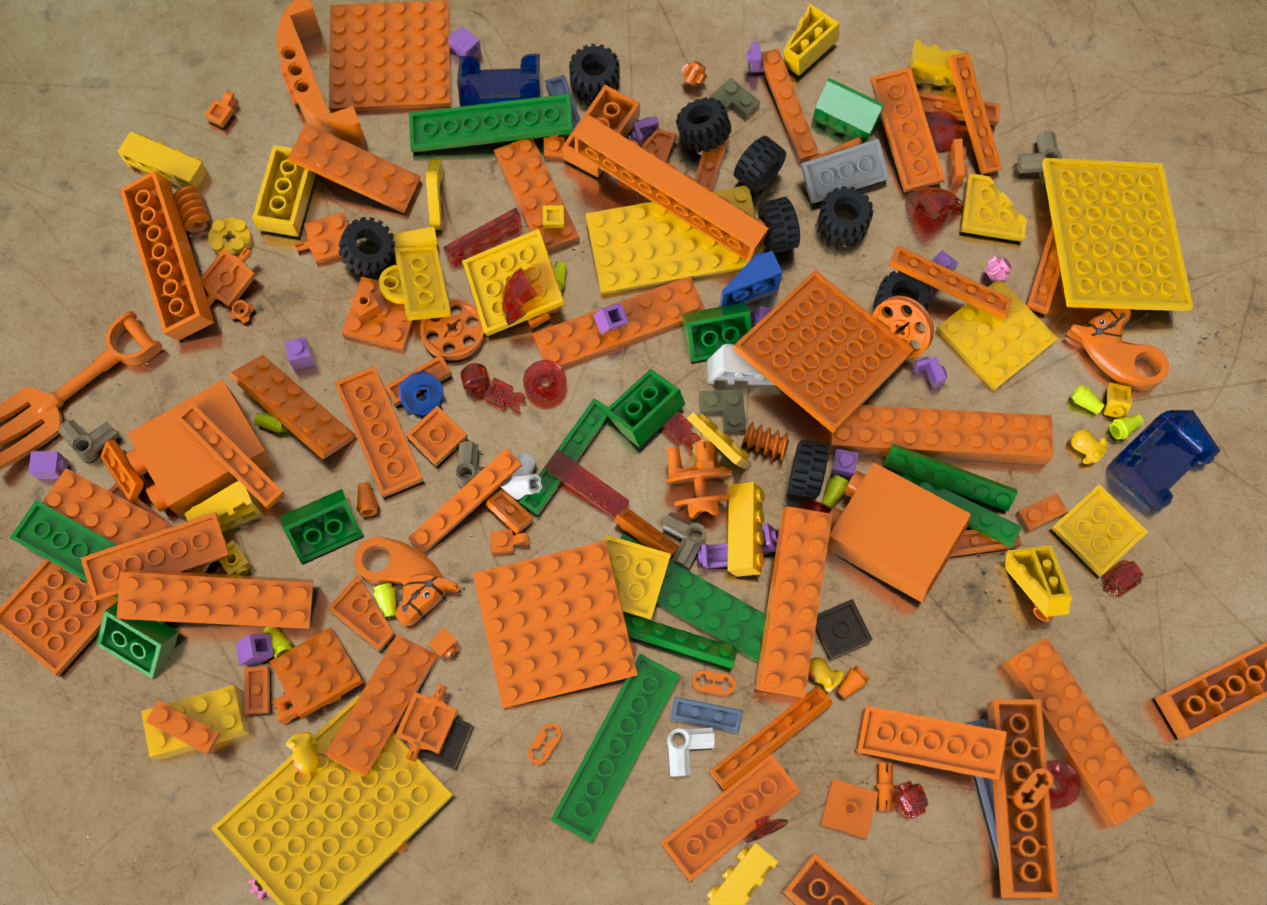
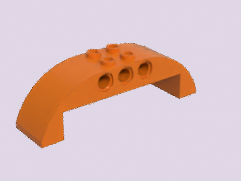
M294 0L282 15L276 36L277 49L282 61L279 67L294 105L299 104L304 118L311 126L354 146L366 145L367 143L353 106L331 114L328 112L299 40L321 32L311 1Z

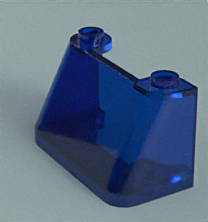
M540 53L526 54L521 59V68L481 70L480 61L476 57L470 55L459 56L457 85L460 107L541 97Z
M1168 410L1157 416L1113 459L1111 465L1153 507L1164 508L1172 502L1173 494L1169 489L1194 464H1210L1221 450L1194 410Z

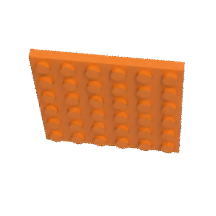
M449 0L330 5V113L351 106L354 107L355 112L451 107L450 45L448 40L450 37Z
M814 270L734 345L732 350L834 433L912 354L914 348L817 270Z
M606 541L473 573L502 708L638 676Z

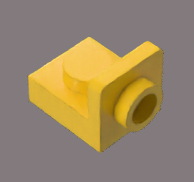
M1109 382L1104 415L1124 418L1132 405L1131 387Z

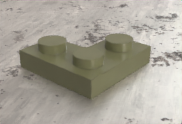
M731 77L709 97L720 100L724 104L726 111L732 106L745 118L760 106V101Z
M743 389L701 391L699 393L701 413L703 415L722 414L724 433H746Z

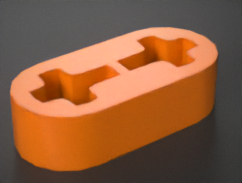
M700 670L694 674L692 679L693 688L700 693L729 696L736 687L734 678L723 673ZM701 676H705L706 681H710L713 683L705 684L704 687H699L700 683L696 682V679H700ZM724 680H728V684L732 688L722 691V686L715 685V682L723 683Z
M545 724L529 747L528 757L533 764H544L560 742L562 731L557 724ZM553 728H555L557 738L555 739L552 737L550 738L549 742L546 743L545 740L548 736L546 730L548 729L551 731ZM544 745L545 748L542 753L545 756L543 759L539 757L535 760L533 750H539Z
M1044 768L1032 771L1014 794V802L1017 807L1023 810L1034 808L1053 784L1052 774ZM1036 775H1044L1043 781L1046 784H1040L1036 788L1034 786L1038 781ZM1031 790L1033 792L1029 796L1031 803H1023L1021 793L1026 794Z

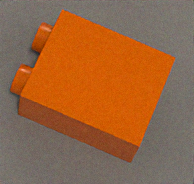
M224 380L127 433L135 448L127 452L126 456L139 476L149 472L155 484L147 488L146 492L159 512L169 507L180 518H183L185 512L189 511L190 508L204 502L238 481L175 418L191 403H194L262 471L275 465L239 402Z
M873 463L866 475L856 471L849 481L844 494L851 497V500L845 510L842 511L834 507L829 513L833 515L828 550L923 603L967 530L971 514L886 468Z

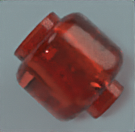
M470 363L462 369L460 378L465 392L478 396L488 390L490 387V377L484 365Z
M1122 560L1108 570L1110 578L1107 579V582L1114 591L1119 589L1122 593H1127L1141 584L1143 573L1134 561Z
M911 780L899 784V790L893 795L899 812L902 815L908 816V818L924 814L929 801L922 785L912 784Z

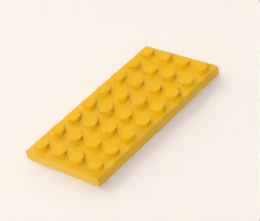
M747 186L712 191L718 197H725L734 207L744 209L750 217L756 219L750 189ZM654 202L586 213L601 295L671 283L689 276L694 279L739 271L748 263V261ZM762 246L759 248L756 254L763 252Z

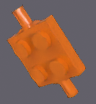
M345 212L304 223L307 241L295 243L297 252L310 249L316 264L342 257L339 256L338 251L340 247L338 246L340 238L349 224Z
M245 247L238 257L223 248L200 277L202 285L208 293L206 298L209 307L215 300H219L232 308L235 301L240 298L257 276L245 263L253 253Z
M438 684L434 696H424L414 692L395 735L411 745L407 760L415 762L420 749L440 754L458 713V709L442 701L448 687Z

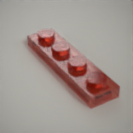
M514 208L444 246L445 256L449 263L454 260H460L466 253L472 250L480 249L483 244L490 240L498 239L501 234L515 230L521 224L519 211L517 208Z
M558 449L544 468L614 519L630 501Z

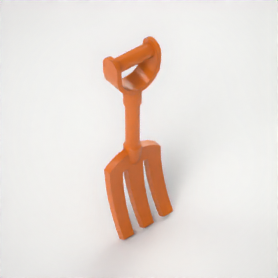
M125 312L109 326L106 333V345L108 348L94 358V362L58 390L46 395L38 389L24 387L0 404V422L31 405L17 417L0 427V446L45 422L28 436L0 452V470L31 454V451H36L59 435L58 430L63 423L59 408L63 406L67 399L103 371L107 372L119 361L132 366L141 365L151 360L161 351L162 344L159 341H154L138 323L135 312ZM126 329L142 347L141 350L134 354L125 355L117 350L118 339Z

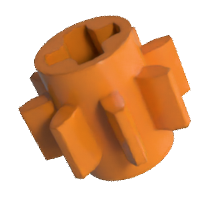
M695 60L692 63L686 62L682 69L684 72L683 79L693 86H696L697 83L703 84L708 76L705 74L706 67Z

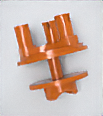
M709 440L695 442L698 462L695 466L684 468L682 466L679 447L666 449L669 465V479H666V484L694 482L696 498L674 502L675 507L688 506L689 517L692 519L697 518L705 511L712 515H718V502L730 499V495L707 496L705 480L732 475V471L728 468H721L717 459L716 446L710 443Z

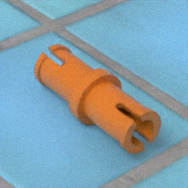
M879 762V784L876 789H879L878 811H893V790H895V785L893 784L894 763Z

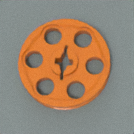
M893 296L883 301L874 310L873 316L894 333L900 326H904L909 322L905 329L895 333L912 348H914L912 340H916L920 344V349L914 348V351L907 359L920 356L931 345L934 338V324L928 311L916 300L906 296ZM904 305H908L912 309L911 315L904 311ZM885 306H888L892 309L893 316L886 314L884 310ZM917 322H922L926 326V331H921L917 326Z
M448 299L450 309L458 306L462 309L461 313L458 315L450 313L449 317H442L438 322H433L430 318L421 319V339L426 349L434 356L438 357L441 355L444 360H461L478 350L483 342L485 333L476 307L460 299ZM470 318L478 320V324L473 327L467 325L466 322ZM449 327H450V328L456 327V332H455V331L449 332ZM434 332L438 334V338L435 341H429L426 338L427 335ZM467 337L475 339V343L471 346L465 345L463 341ZM451 344L455 346V350L452 353H446L443 350L444 346Z

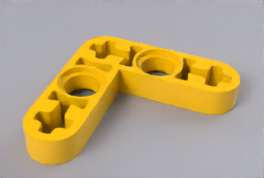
M441 159L430 160L426 171L430 227L433 226L435 230H442L439 187L443 177Z

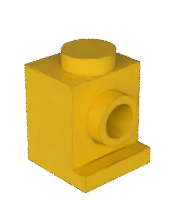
M232 540L227 544L230 556L219 561L228 575L244 576L249 572L248 569L253 566L240 547ZM236 558V561L234 563H229L230 561Z

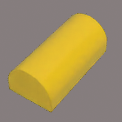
M433 226L393 234L395 248L426 245L438 246L437 235Z

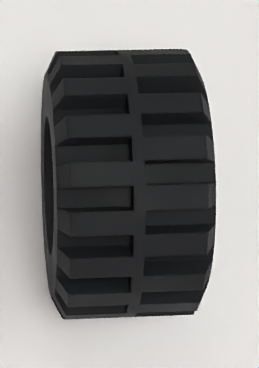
M591 44L590 47L585 45L582 50L580 48L577 49L576 54L571 56V61L569 62L572 89H575L577 95L581 94V98L586 99L588 97L590 101H594V98L597 97L604 85L616 90V87L619 86L620 67L619 59H617L615 52L612 53V49L609 47L605 49L604 45L601 44L599 46ZM591 69H599L604 72L597 76L586 74Z
M704 97L700 100L696 99L692 103L689 102L677 115L676 124L685 147L691 151L707 152L710 149L714 150L717 146L722 145L724 140L729 138V134L732 131L724 104L712 97L709 99Z
M764 135L755 140L742 154L736 164L734 177L753 193L765 188L778 174L785 162L787 152L771 138Z
M842 186L841 190L837 187L833 189V192H828L826 198L822 201L818 216V225H821V232H826L825 237H831L835 243L836 241H841L840 244H845L848 241L849 244H852L855 239L859 241L862 235L865 236L874 211L872 209V202H868V195H862L863 191L860 189L856 191L855 187L847 189L846 186ZM847 210L856 219L850 221L842 220L835 212Z
M785 196L760 203L758 219L763 221L766 227H768L764 239L767 249L776 254L798 248L800 244V227L791 201Z
M361 217L360 221L357 219L353 220L351 224L349 223L340 238L338 246L340 249L338 252L339 256H343L341 261L343 264L347 262V268L349 270L355 269L354 273L359 274L360 271L363 272V275H368L370 272L374 275L377 274L378 270L381 272L387 266L395 251V241H392L394 235L388 232L390 228L387 225L385 227L382 226L383 222L380 220L375 222V218L372 217L369 220H366V217ZM360 238L371 240L375 243L378 253L368 255L361 252L357 248L355 241Z
M899 270L897 273L895 271L890 272L889 276L886 275L880 283L875 296V309L883 301L893 297L892 294L902 292L909 295L928 310L932 298V293H930L931 287ZM904 305V311L911 315L912 309L908 305ZM885 306L884 310L886 314L893 316L892 309L888 306Z
M800 440L796 448L788 489L790 494L812 499L818 498L821 493L828 463V445Z

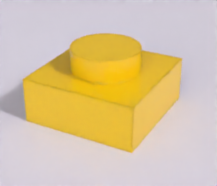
M564 205L543 206V228H564Z

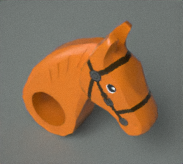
M1109 309L1094 317L1084 327L1076 324L1072 325V330L1069 329L1067 335L1073 340L1082 343L1098 367L1119 384L1130 386L1135 391L1146 392L1153 390L1168 375L1169 362L1165 353L1151 345L1134 344L1122 340L1123 327L1131 317L1129 309ZM1135 360L1148 362L1153 368L1154 376L1146 377L1136 370Z
M371 537L363 541L355 551L354 565L362 579L372 585L386 583L404 585L403 600L395 613L398 621L404 626L415 624L440 602L447 591L459 592V584L444 578L439 569L427 556L402 541L383 537ZM383 550L390 554L389 564L384 570L380 572L367 570L366 561L373 552Z

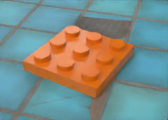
M361 277L355 296L369 289L382 312L363 323L351 305L342 335L404 351L414 320L407 321L404 304L393 303L383 297L379 289V281ZM386 283V284H385L386 287H394V286H395L394 284H390V283Z
M332 627L325 629L269 661L300 719L363 683Z

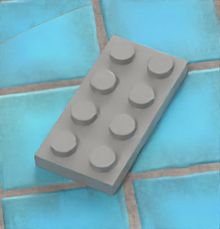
M879 139L800 163L811 203L822 201L826 198L828 192H833V189L837 187L839 190H841L842 186H846L847 189L855 187L856 190L889 179Z

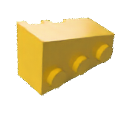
M809 3L804 17L799 21L797 30L793 32L784 48L785 66L800 76L839 40L840 23Z
M916 39L908 61V67L911 68L915 84L955 86L948 58L952 55L963 54L964 52L953 49L948 51L941 50L939 45L932 44L930 47L921 44L922 40Z
M239 481L185 512L187 521L216 512L223 532L262 515L256 498Z
M1047 545L1007 550L1005 569L1045 617L1069 614L1072 595L1053 546Z
M756 843L750 848L745 846L737 856L740 859L735 867L730 865L722 875L725 878L724 882L720 887L715 884L707 894L710 898L707 903L709 905H745L754 891L765 880L771 869L778 864V861Z

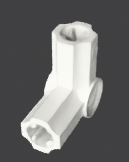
M520 453L517 458L523 466L500 486L515 500L521 499L527 494L539 493L542 488L541 478L537 474H532L537 465V460L526 453Z
M678 728L668 734L667 745L669 750L670 776L691 775L689 750L714 748L713 728ZM678 733L683 736L684 743L682 746L674 745L672 741L674 734Z

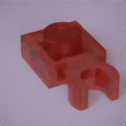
M496 378L492 380L484 395L486 400L501 407L509 403L511 408L517 411L520 410V405L514 403L516 399L525 401L524 394L520 392L512 393L514 390L513 386Z
M679 411L662 426L677 443L683 439L685 447L690 451L693 449V446L689 443L690 439H695L697 442L701 441V437L698 434L690 432L693 425Z

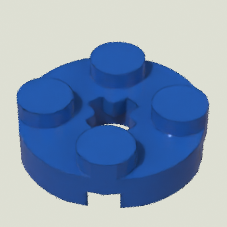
M427 371L410 374L400 383L398 388L399 399L404 408L412 414L427 415L436 406L439 407L444 392L440 381ZM420 389H426L423 398L420 396L416 397L417 391Z

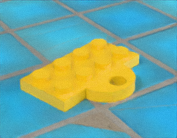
M437 245L394 248L396 265L385 269L379 278V289L383 297L393 303L404 304L407 321L449 317L450 307ZM386 283H393V284H395V286H394V287H386L385 284H386Z

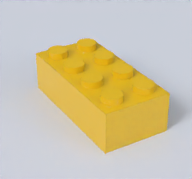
M273 145L252 219L258 230L299 237L316 173L288 161V156L293 148Z
M235 685L166 704L221 733L216 743L250 734L247 717L244 714L241 689ZM153 708L141 711L149 756L151 758L161 760L196 750V748L145 722Z

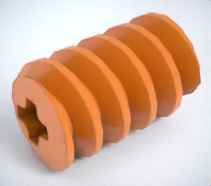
M187 186L178 189L174 193V199L176 200L185 230L190 233L204 231L208 226L207 222L210 220V217L207 214V209L204 207L205 203L202 200L199 187Z
M751 422L746 430L741 447L747 442V449L750 450L755 445L756 452H759L764 448V455L772 451L773 458L780 453L781 461H783L789 444L788 433H785L780 438L779 430L771 435L770 427L763 432V425L760 424L755 429L754 422Z

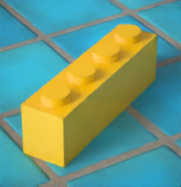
M130 131L118 150L125 162L150 173L156 171L169 179V181L183 187H199L207 174L203 161L198 157L187 156L177 148L173 150L161 141L154 142L142 133L136 134Z
M754 482L729 485L728 571L737 577L762 574V566H764L762 545L765 541L762 532V523L765 520L764 512L762 511V502L765 500L764 491Z

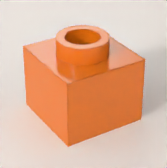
M369 289L350 299L353 308L363 323L382 312Z
M443 628L428 645L444 660L446 657L448 659L451 658L458 651L457 646L459 643L453 635Z

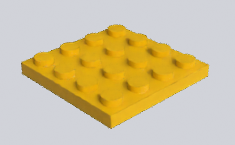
M540 229L462 261L482 327L487 336L565 305Z
M996 280L988 288L1013 299L1008 316L1004 320L967 303L936 329L993 391H996L1058 339L1002 280L999 282Z

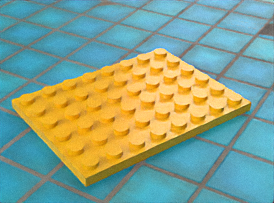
M1045 158L1043 160L1042 166L1067 307L1190 311L1194 306L1163 163Z
M359 695L311 737V739L318 741V744L312 747L319 759V765L313 772L301 773L297 771L291 755L211 828L278 905H340L453 797L447 788L418 758H416L415 762L406 759L410 749L395 736V733L392 734L367 778L325 757V752L358 700Z

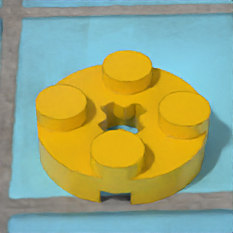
M225 218L213 222L212 228L209 231L208 242L215 253L219 254L224 248L232 255L238 257L245 247L250 248L252 235L243 220ZM228 235L235 236V238L231 239V242L225 239Z

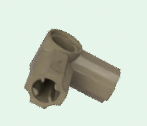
M1048 130L1037 134L1036 140L1039 153L1018 155V171L1020 173H1044L1042 162L1045 158L1062 159V154L1058 150L1055 133Z
M74 419L62 423L58 430L73 451L84 462L95 460L99 451L104 448L106 440H115L119 437L107 421L88 435H86Z
M470 441L459 443L456 482L461 488L485 468L477 466L479 445ZM463 473L471 474L469 478H462L460 475Z
M670 512L664 521L662 530L682 539L672 561L683 568L690 569L701 548V544L706 542L705 528L699 523H693ZM694 531L702 533L701 538L697 540L692 539L690 535Z

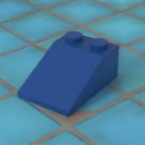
M773 251L756 254L722 290L719 307L742 302L746 303L779 290L783 272Z

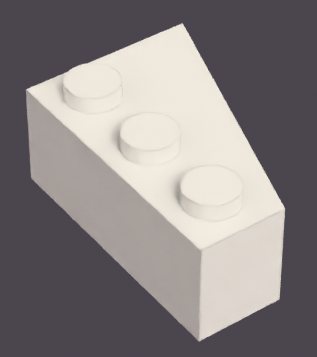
M734 344L723 345L707 360V384H714L715 380H725L727 385H734V381H748V385H774L732 350Z

